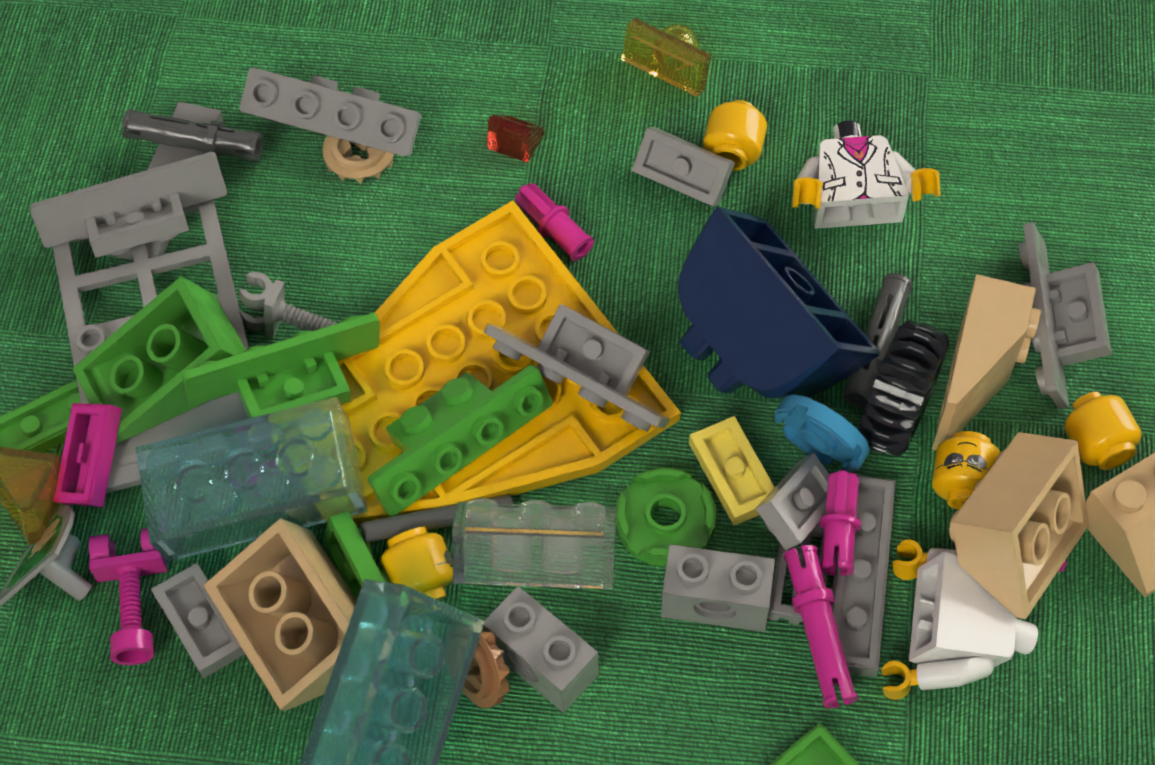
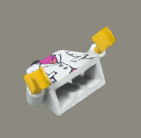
M842 121L833 128L834 139H825L820 142L818 156L809 158L794 181L792 207L798 208V204L814 205L815 229L903 222L909 194H911L912 201L914 202L920 201L923 194H932L936 197L941 196L940 173L932 168L916 170L898 152L891 150L887 138L881 135L862 137L860 125L857 122Z
M911 539L903 540L898 544L897 556L913 560L909 562L902 560L893 561V573L902 580H912L917 577L909 661L917 663V669L909 670L900 661L893 660L887 662L882 667V675L898 674L905 680L899 686H886L882 688L884 696L893 700L902 699L908 695L911 686L919 685L922 691L959 687L988 677L994 670V667L1010 660L1014 651L1025 655L1032 652L1038 638L1037 626L1017 619L960 567L956 550L930 548L929 552L926 553L922 552L921 546Z

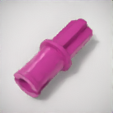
M534 183L523 185L519 189V193L515 196V203L539 226L538 232L543 237H551L568 254L572 261H578L590 252L594 245L593 238L587 235L569 217V210L564 205L557 206Z
M844 470L831 473L828 477L825 515L820 517L819 526L824 529L822 562L820 566L823 573L832 576L836 575L837 555H839L838 567L841 568L840 575L848 576L854 573L855 532L861 528V521L856 518L859 478L856 474L848 473V471Z

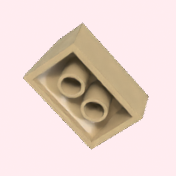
M1018 432L1007 448L998 454L995 464L983 480L977 482L973 493L961 509L957 510L951 518L949 534L951 540L955 542L959 566L1017 618L1026 619L1089 526L1078 442L1076 440Z
M1154 452L1092 490L1086 501L1089 524L1087 529L1144 598L1155 592Z
M282 518L277 520L203 585L280 710L287 711L351 683L390 650L312 531Z

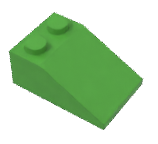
M180 276L72 369L89 404H108L122 408L116 444L204 404L188 405L182 378L184 371L194 368L201 362L209 360L218 361L243 353L246 349L216 295Z

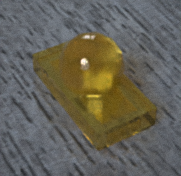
M634 18L627 25L622 53L623 61L696 97L705 90L712 55L698 48L697 37L687 26L674 24L660 30L637 18Z

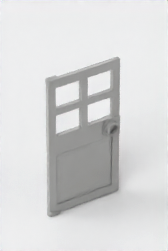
M214 199L183 208L185 215L196 212L200 213L207 243L205 245L149 258L145 243L131 248L134 262L81 275H76L70 243L88 239L89 236L53 246L74 366L134 316L100 324L86 325L80 292L138 279L143 307H145L157 296L153 278L154 274L211 261L218 291L216 297L245 349L249 348ZM77 380L81 403L89 404ZM236 392L208 401L116 444L106 493L246 457L251 460L267 456L275 452L274 443L270 439L268 428L254 432L239 394Z

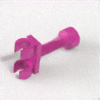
M161 526L142 528L140 533L142 552L116 556L114 541H110V533L89 537V569L97 583L119 580L121 630L110 636V659L116 664L138 665L146 663L154 657L153 634L148 630L142 629L140 576L168 572L165 533L161 534Z

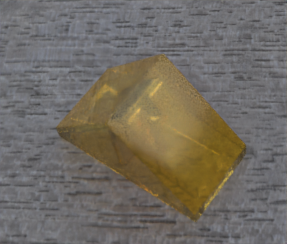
M0 447V503L28 544H35L42 538L59 503L53 502L60 468L59 456Z

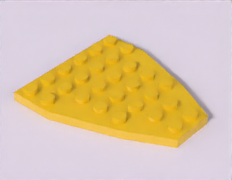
M513 200L434 246L376 310L375 313L380 321L379 346L375 349L337 360L350 388L351 401L292 420L276 445L280 455L327 523L329 516L349 511L356 526L361 525L362 522L390 517L383 510L368 482V477L403 453L393 443L386 427L399 419L406 410L418 406L440 391L447 382L459 378L466 372L493 391L527 366L533 365L537 367L538 362L523 354L520 360L517 361L495 350L493 345L496 339L484 333L488 323L500 326L538 347L559 305L562 304L619 334ZM644 365L627 396L669 418L665 428L651 425L648 432L623 420L621 416L625 410L610 401L603 408L578 395L581 386L566 377L562 384H559L542 376L553 401L548 409L397 515L506 494L514 496L599 473L680 421L681 412Z

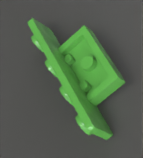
M376 313L360 317L350 316L341 320L338 324L315 331H302L289 339L270 345L253 346L246 349L243 353L218 361L209 360L201 362L194 368L182 373L184 392L188 405L195 406L238 392L254 432L350 402V388L337 360L377 348L379 346L380 321Z
M529 365L493 391L466 372L459 378L447 382L440 391L418 406L406 410L399 419L387 426L386 430L393 443L403 453L368 477V482L383 510L390 517L397 515L548 409L553 401L540 371L533 365Z

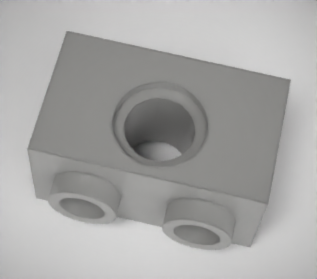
M670 544L662 592L661 617L765 632L775 559Z
M519 586L482 622L486 632H492L495 635L496 645L499 650H504L502 656L504 663L563 713L599 675L598 652Z

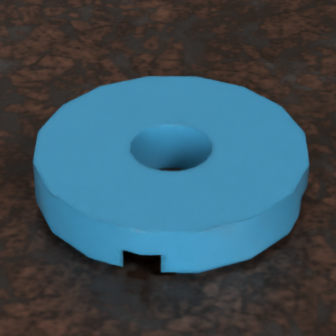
M793 394L785 396L775 410V422L781 424L783 421L786 424L782 429L785 437L805 454L810 455L814 453L822 464L831 465L833 460L843 463L841 470L848 472L859 470L870 452L867 440L856 427L840 414L815 400Z

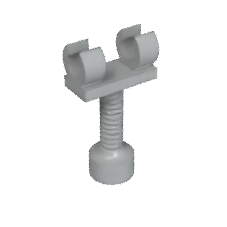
M251 272L246 274V283L264 289L261 294L254 295L239 288L240 300L245 306L264 312L262 317L254 318L241 311L243 325L250 331L259 332L265 330L266 336L274 338L281 321L288 325L291 324V326L296 328L300 327V329L305 331H315L337 324V322H332V320L327 318L323 319L322 316L319 317L317 314L314 315V313L305 312L301 308L296 309L295 306L287 305L285 303V282L276 279L272 283L269 277L263 273Z

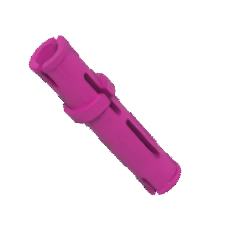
M815 545L801 546L806 562L805 568L801 566L797 549H790L784 553V560L787 562L796 594L792 599L795 612L801 613L823 697V706L826 709L839 708L834 688L837 684L839 685L844 705H850L858 700V696L854 690L831 605L835 603L833 591L825 586L817 555V547Z

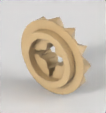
M328 135L325 138L322 149L324 161L328 171L335 172L342 182L351 178L361 185L364 178L374 176L379 179L382 170L392 168L393 153L353 143L356 148L359 147L362 151L367 150L368 158L361 159L360 156L352 154L351 143L353 142Z

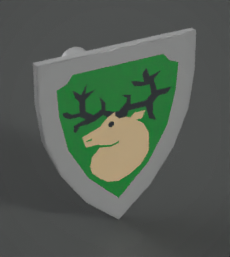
M61 505L28 547L0 592V607L38 573L45 576L77 601H81L90 591L92 584L70 569L81 545L80 540L76 536L69 534L75 516L72 507Z

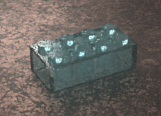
M338 397L135 447L150 544L168 562L256 540L280 518L302 527H309L328 522L329 516L349 511L351 516L368 512L350 420Z
M364 579L300 765H438L485 621L406 585Z

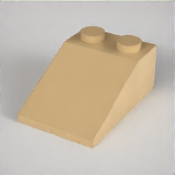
M976 274L960 325L932 450H937L940 443L951 438L954 433L961 432L1009 381L1016 362L1025 363L1030 342L1035 337L1041 314L1040 309L1032 308L1036 288Z

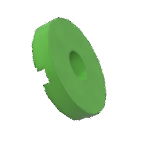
M660 467L641 472L632 479V483L624 491H621L616 502L615 527L620 542L632 556L649 565L666 567L670 544L700 549L707 548L714 536L717 509L709 489L703 483L701 485L698 481L692 479L691 474L681 469ZM670 507L679 514L680 518L672 525L663 526L657 524L651 515L658 508Z

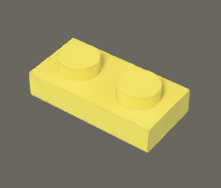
M730 417L690 434L689 445L733 526L759 516L755 508L774 489V485L736 417Z

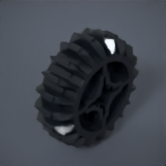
M909 320L899 326L898 331L895 333L870 390L858 431L867 440L871 449L883 454L887 452L898 457L906 452L909 444L912 442L936 385L948 350L949 341L947 334L937 331L936 327L923 322L919 324Z

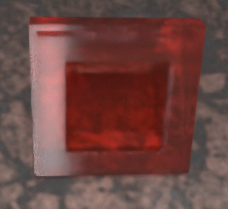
M493 114L488 120L487 148L528 163L539 145L545 130L541 126L507 114Z

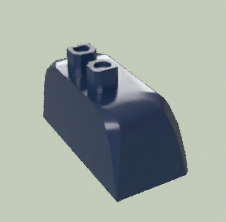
M719 206L716 207L687 254L679 274L678 293L684 314L692 323L679 343L696 360H705L713 351L716 352L720 360L707 375L718 391L733 393L745 384L760 395L768 398L784 399L785 396L793 394L809 398L831 388L880 355V351L765 219Z

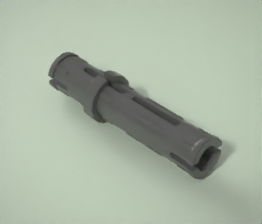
M127 109L122 119L121 129L124 130L122 136L127 139L150 141L152 143L194 149L205 153L214 152L217 158L219 155H228L255 162L259 161L263 151L262 133L225 127L223 122L198 123L168 116L148 114L132 109Z
M890 273L883 277L882 287L865 335L880 351V355L850 375L847 387L843 392V399L851 406L864 409L883 358L899 327L913 285L903 275Z

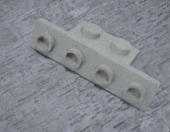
M254 67L249 69L239 106L241 112L404 157L411 155L421 119L419 112L380 102V93L354 86L352 94L337 90L338 82L312 75L311 82L309 83Z
M208 152L32 203L30 205V213L44 247L49 248L89 236V242L95 258L104 255L116 256L128 252L132 247L152 241H168L175 238L179 233L189 231L183 208L227 195V189L216 154Z
M1034 222L1023 224L1025 242L1019 243V253L1025 270L1030 271L1031 282L1024 285L1036 288L1032 308L1041 310L1034 339H1032L1035 351L1041 353L1043 365L1036 367V378L1041 394L1043 396L1049 395L1057 408L1061 410L1069 408L1063 366L1112 355L1099 270L1094 262L1050 273L1045 241Z
M562 304L559 305L538 347L500 326L487 324L484 333L496 339L493 348L500 353L517 361L520 360L522 354L538 362L536 368L542 376L559 384H562L566 377L581 386L578 395L603 408L610 401L625 410L621 416L623 420L648 432L651 425L661 428L666 427L669 421L668 417L627 396L650 353L649 350Z

